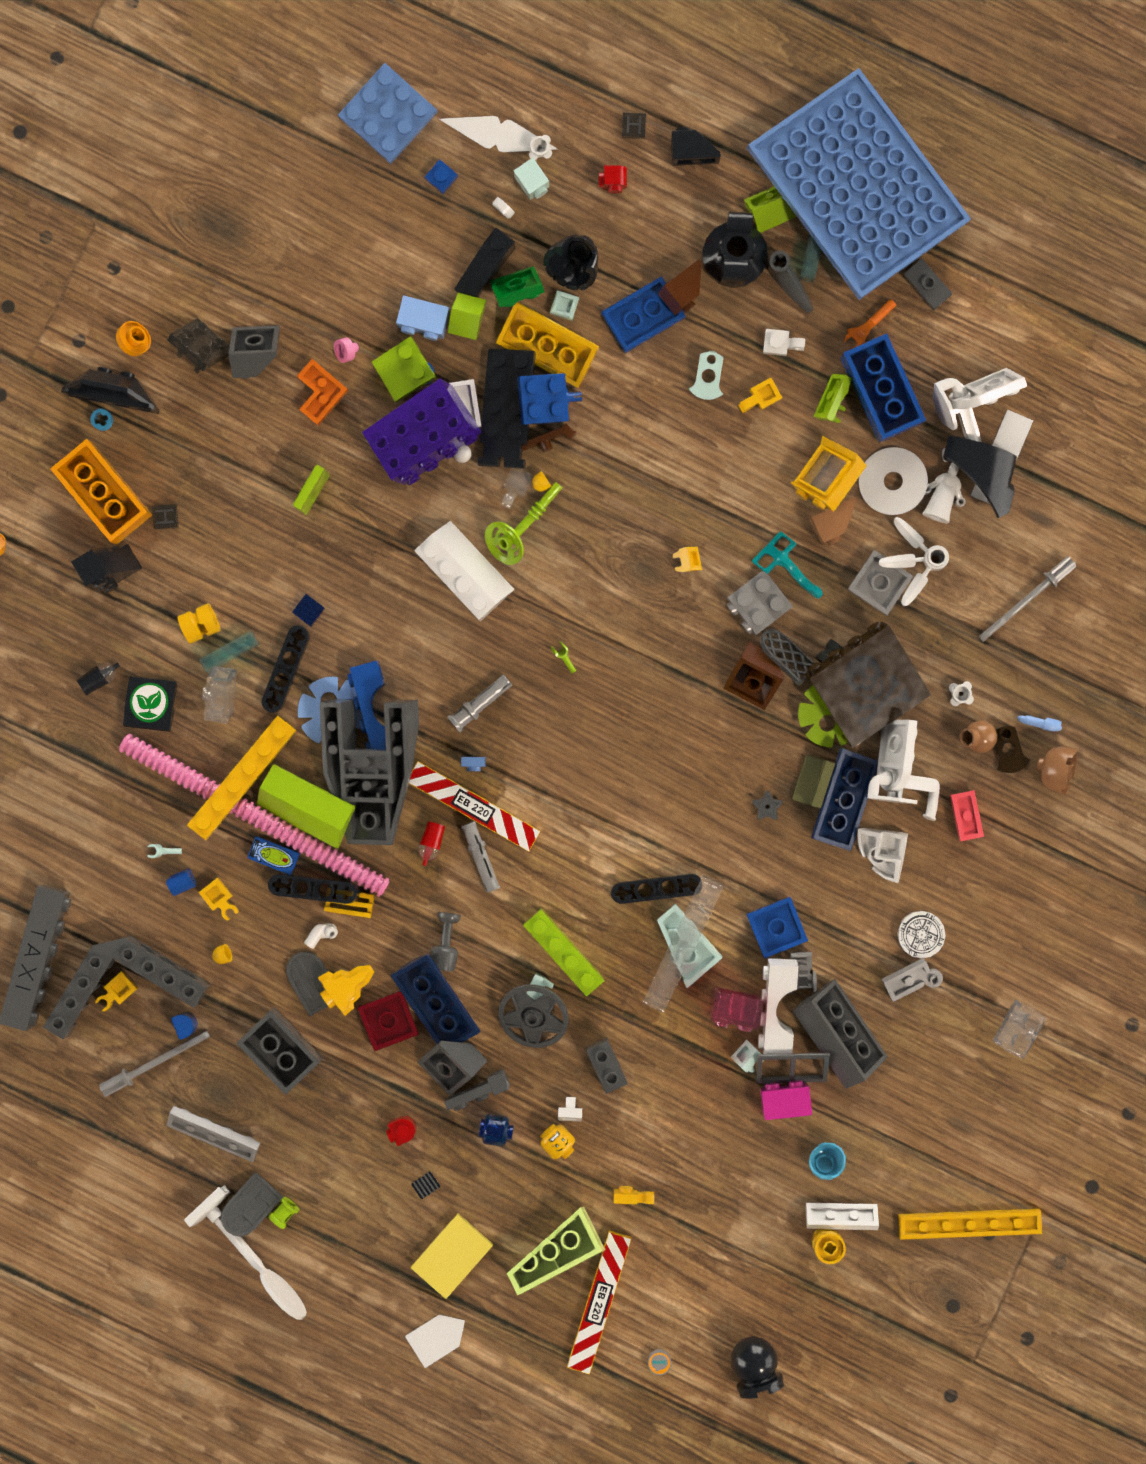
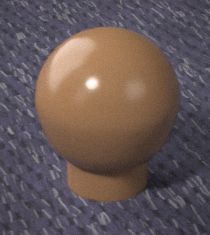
M976 721L961 731L960 742L964 747H968L973 752L986 753L995 746L997 732L990 723Z

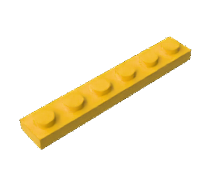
M277 716L190 820L187 827L207 841L296 733V729Z

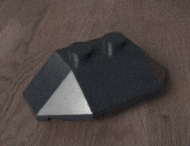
M98 367L97 370L89 369L62 387L61 393L67 397L159 414V408L143 384L135 378V374L121 372L118 375L112 374V370Z

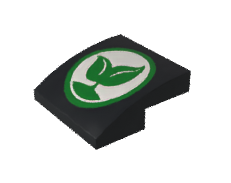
M130 676L125 700L123 726L171 732L175 712L173 706L178 686L177 682Z

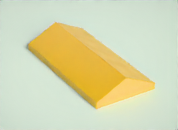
M520 302L513 305L496 341L498 345L508 350L535 351V365L551 374L565 373L566 382L577 388L583 381L599 348L598 345Z

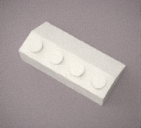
M451 521L431 534L414 550L480 622L515 590Z

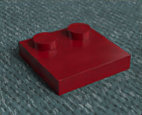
M401 991L357 1007L374 1052L419 1035L406 998Z

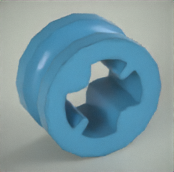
M97 409L92 413L90 420L93 427L100 431H106L111 428L113 416L105 409ZM99 414H102L104 417L108 416V421L105 420L107 422L106 425L96 424V419L99 420L97 417Z

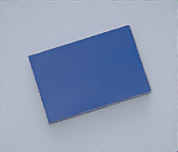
M662 276L601 312L624 353L631 351L686 317L683 311L675 316L658 295L659 291L666 284Z

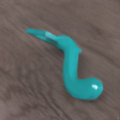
M780 531L752 560V563L767 575L776 565L784 567L807 593L814 598L820 599L823 596L822 590L809 581L789 558L788 553L797 543ZM781 538H786L790 541V544L783 551H779L774 547ZM768 554L774 560L767 568H763L758 562L764 555Z

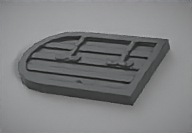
M303 951L295 954L289 960L286 974L289 983L295 990L308 1015L312 1016L328 1007L320 995V992L325 989L318 979L319 976L328 971L316 954Z
M255 1172L239 1191L228 1200L221 1214L222 1226L233 1236L241 1237L248 1235L258 1227L281 1201L283 1196Z

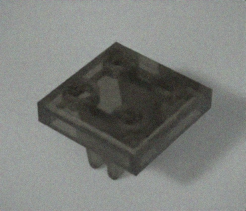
M198 318L172 332L167 339L178 349L176 355L179 358L185 355L196 365L194 371L197 374L201 370L205 371L229 356L230 346Z

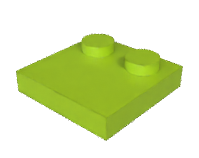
M411 336L372 361L394 401L397 403L436 378Z

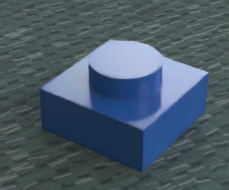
M440 159L425 176V180L442 194L458 178V174Z

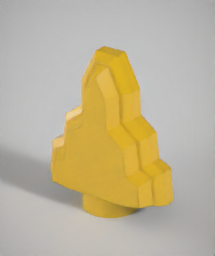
M370 965L357 966L349 972L342 969L335 973L328 971L318 977L325 989L320 992V995L330 1009L336 1006L346 1016L354 1009L353 1003L360 997L361 988L369 983L374 970Z

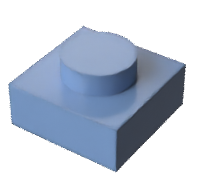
M461 757V767H467V771H481V767H486V757Z

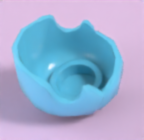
M821 1143L809 1156V1167L812 1173L821 1180H832L838 1177L845 1168L846 1156L842 1148L835 1143Z

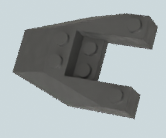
M331 699L320 702L324 777L331 794L356 806L345 832L348 844L393 845L412 773L419 728L418 700H393L384 703L386 749H356L354 699Z

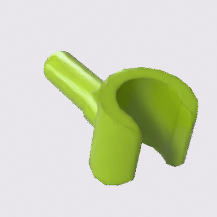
M559 641L562 649L557 652L551 646V651L564 661L572 674L576 672V669L567 655L568 648Z

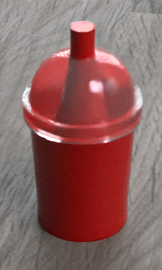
M427 821L420 844L417 846L418 854L423 859V866H427L428 861L435 860L438 854H440L446 826Z

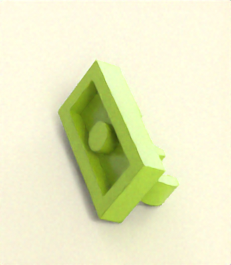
M832 374L813 417L818 420L840 423L841 420L836 417L837 411L845 412L846 410L840 404L849 391L852 378L844 374Z

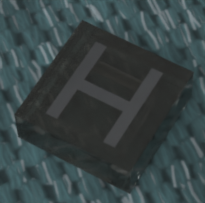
M623 112L622 138L645 139L646 113Z
M177 504L152 506L155 530L179 528Z

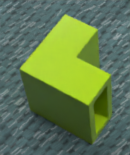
M458 293L451 309L448 333L476 340L485 312L486 300Z

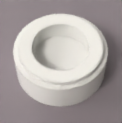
M499 197L493 201L492 205L507 219H510L515 214Z

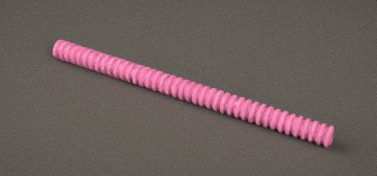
M131 733L124 737L119 746L121 753L126 752V756L129 757L131 755L132 759H138V762L141 764L144 762L146 767L151 766L153 771L158 770V774L161 775L163 773L164 777H170L173 782L176 780L178 785L183 784L185 789L190 788L192 793L194 791L197 792L196 795H202L205 800L209 799L220 785H217L214 780L210 781L209 777L204 778L202 773L197 774L195 769L190 770L189 766L185 767L184 763H177L178 760H172L170 755L165 756L163 751L158 752V749H153L152 745H145L146 742H140L138 737L133 738ZM241 798L231 810L230 814L235 813V817H242V821L247 820L248 824H254L256 829L259 827L262 832L267 831V835L270 836L272 834L274 835L273 838H279L281 843L286 842L287 846L292 845L294 850L299 849V853L302 854L304 852L306 857H313V861L317 859L319 864L324 863L326 868L331 867V871H338V875L343 874L346 879L349 877L351 882L354 883L356 881L358 886L363 885L365 890L370 889V893L373 894L375 892L378 897L382 896L389 884V878H382V874L377 875L375 870L372 872L369 867H363L364 864H357V860L354 859L352 861L350 860L351 857H345L343 852L338 853L337 849L332 850L330 845L325 846V842L322 841L320 843L318 842L319 839H313L312 835H306L304 831L300 832L297 827L293 828L292 824L288 825L285 820L281 821L279 816L275 818L273 813L268 814L266 809L261 810V806H254L255 803H249L246 798L244 800Z

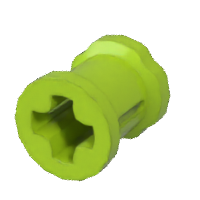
M283 1197L279 1207L268 1216L281 1229H285L287 1221L294 1213L297 1214L300 1211L299 1207L287 1197Z

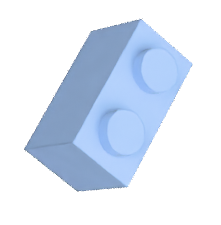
M403 295L396 324L403 333L414 335L417 332L424 334L423 337L426 339L437 341L438 338L444 339L451 312L449 307Z

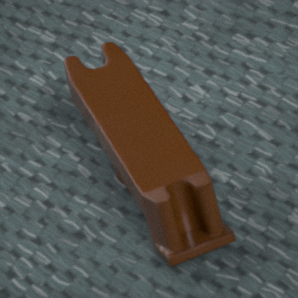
M566 423L559 429L528 440L527 446L522 445V451L538 445L541 446L543 452L553 449L551 440L564 435L570 441L576 435V431H573Z

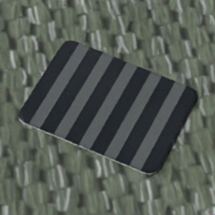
M428 1172L413 1182L412 1187L419 1197L423 1199L438 1189L440 1184L433 1174Z

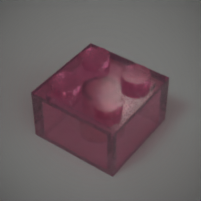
M713 987L708 1015L711 1021L715 1022L714 1025L729 1027V1024H733L739 1030L752 1032V1028L759 1029L764 1001L760 995Z

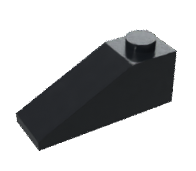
M495 228L480 247L454 290L458 293L478 298L516 249L515 241L498 228Z

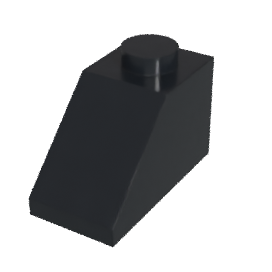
M680 127L676 131H672V166L719 164L720 151L699 132L690 130L688 127Z

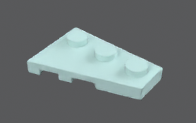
M676 904L658 918V924L675 958V963L682 974L686 988H688L721 960L723 956Z

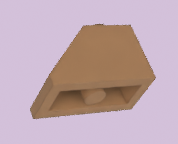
M855 497L840 503L834 512L828 509L809 519L821 545L827 543L828 546H831L841 541L840 536L846 532L856 504Z

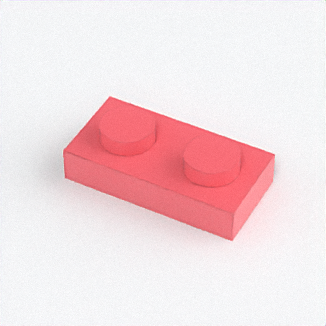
M975 790L951 794L950 799L959 841L984 837Z

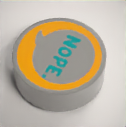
M657 1349L649 1354L648 1368L653 1374L664 1375L670 1370L671 1358L665 1350Z

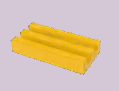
M330 887L327 888V897L331 893ZM337 890L336 893L353 896V892L350 890ZM360 892L359 897L369 899L368 903L355 901L343 904L368 908L367 912L330 907L331 903L334 902H326L324 911L371 918L375 894Z

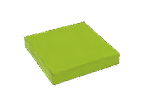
M315 465L293 503V506L305 515L308 514L330 476L324 468Z

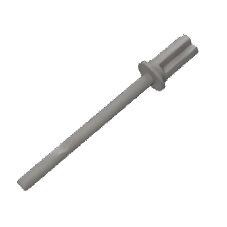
M1067 556L1048 573L1044 572L1043 575L1046 579L979 636L982 642L1050 584L1056 588L1058 586L1057 583L1077 567L1075 562Z
M208 1031L129 1073L125 1068L122 1069V1073L99 1084L104 1097L127 1085L132 1086L133 1078L209 1038Z

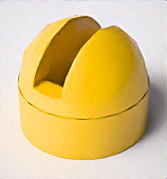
M542 471L537 473L532 479V486L537 491L543 492L552 487Z
M227 944L220 945L213 951L212 958L215 963L221 965L232 961V953Z

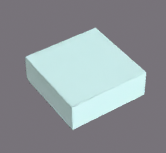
M557 290L550 314L572 321L579 297Z

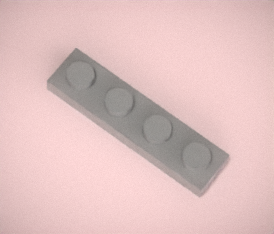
M173 1106L169 1113L166 1126L254 1162L260 1146V1142L254 1138L234 1132L231 1128L222 1127L207 1118L198 1117L186 1109H179Z

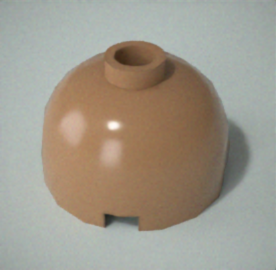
M1055 747L1047 752L1045 758L1039 759L1037 772H1041V780L1049 790L1059 794H1068L1071 785H1068L1067 782L1074 778L1078 754L1076 752L1078 750L1076 748Z

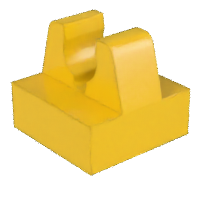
M698 547L681 548L673 554V558H680L682 564L679 567H675V571L695 572L702 570Z

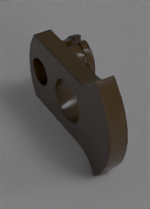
M1012 726L998 728L996 730L997 742L995 747L999 758V765L996 770L1004 773L1021 771L1028 765L1031 759L1026 758L1022 752L1016 728ZM1004 730L1008 731L1007 738L1000 735ZM1006 743H1012L1015 746V753L1010 757L1003 753V746Z

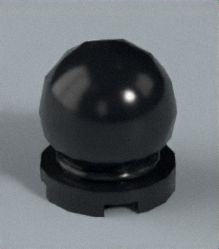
M751 1336L741 1339L731 1353V1368L735 1376L741 1380L736 1386L741 1398H758L757 1393L768 1390L769 1394H772L784 1387L782 1373L775 1371L778 1365L777 1353L771 1343L763 1338Z

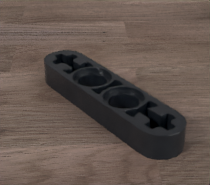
M293 626L287 633L262 697V706L268 712H279L285 704L310 639L308 630L303 626ZM299 630H302V635L305 638L297 643V647H301L299 652L294 648L288 647V644L294 645L296 638L293 637V633H298ZM291 651L296 654L297 659L293 665H287L284 662V655L287 652ZM283 673L288 677V683L284 687H279L275 683V678L278 674ZM271 688L284 691L283 696L278 693L276 697L279 705L273 706L272 709L269 708L270 703L267 702V699L273 698L275 692L270 691Z
M280 874L272 876L268 882L269 891L273 895L349 904L357 901L360 895L356 884L344 881ZM281 879V883L291 884V888H281L279 891V888L275 887V882H279ZM300 881H305L308 885V891L304 895L297 891V884ZM324 883L328 884L331 888V893L328 897H323L319 891L320 886ZM348 887L353 892V896H349L348 899L346 895L336 894L337 890H347Z
M696 874L616 883L612 887L611 896L619 904L692 896L701 891L703 883ZM689 878H693L695 882H698V886H695L694 891H690L689 887H682L683 893H678L679 884L677 879H682V884L688 883ZM667 880L675 884V890L671 894H666L662 891V884ZM647 883L651 886L652 892L649 896L643 897L638 893V888L641 884ZM635 884L634 892L637 898L631 899L632 894H626L623 900L619 896H615V892L619 890L620 886H623L624 890H631L630 885Z

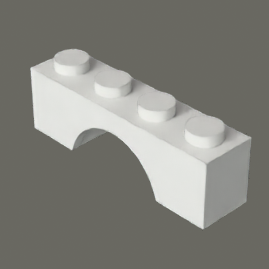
M768 958V965L763 966V980H766V989L761 991V1003H765L764 1012L760 1011V1026H763V1034L758 1036V1049H762L763 1054H792L794 1035L792 1028L786 1026L778 1019L776 1009L782 997L789 992L797 990L799 967L797 960Z

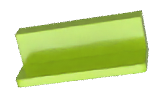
M775 186L744 199L746 208L750 213H753L756 229L760 233L797 217Z

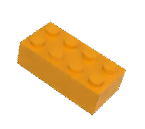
M88 439L84 440L50 468L101 532L113 544L117 545L152 516V513L101 451Z

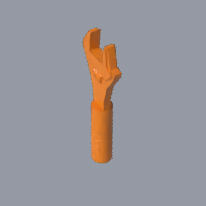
M889 299L865 324L847 329L848 334L844 342L852 337L857 343L855 347L864 344L870 330L897 306L896 303Z

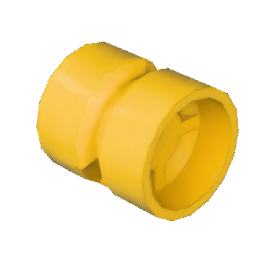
M209 603L196 608L195 613L188 611L177 617L180 628L189 644L201 640L204 634L211 636L221 631L218 619Z
M817 1229L813 1233L811 1243L820 1261L826 1264H835L844 1257L846 1252L845 1243L836 1229Z

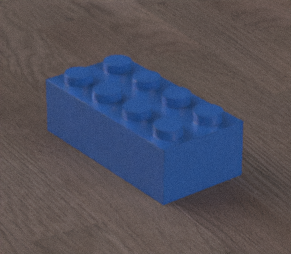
M887 333L842 354L840 357L847 375L852 378V386L878 443L915 428L926 421Z

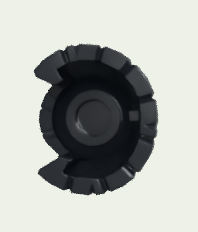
M575 234L567 236L556 242L546 252L543 260L544 266H546L545 270L550 277H553V280H557L559 285L566 286L570 290H578L579 288L580 290H585L594 283L597 276V247L593 240L586 235Z

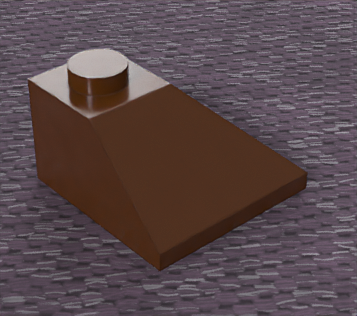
M748 641L723 689L765 710L784 680V675L780 668L765 654L762 647Z

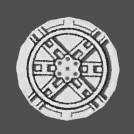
M916 911L905 916L897 932L898 942L902 949L912 957L921 959L931 957L939 952L946 936L940 919L932 913L925 911Z

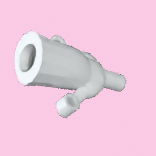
M954 463L950 464L947 473L939 475L935 481L927 485L928 491L925 495H928L932 489H936L922 513L927 518L946 524L950 521L954 497L956 496L955 505L961 508L966 503L961 494L960 479L956 476L959 467Z

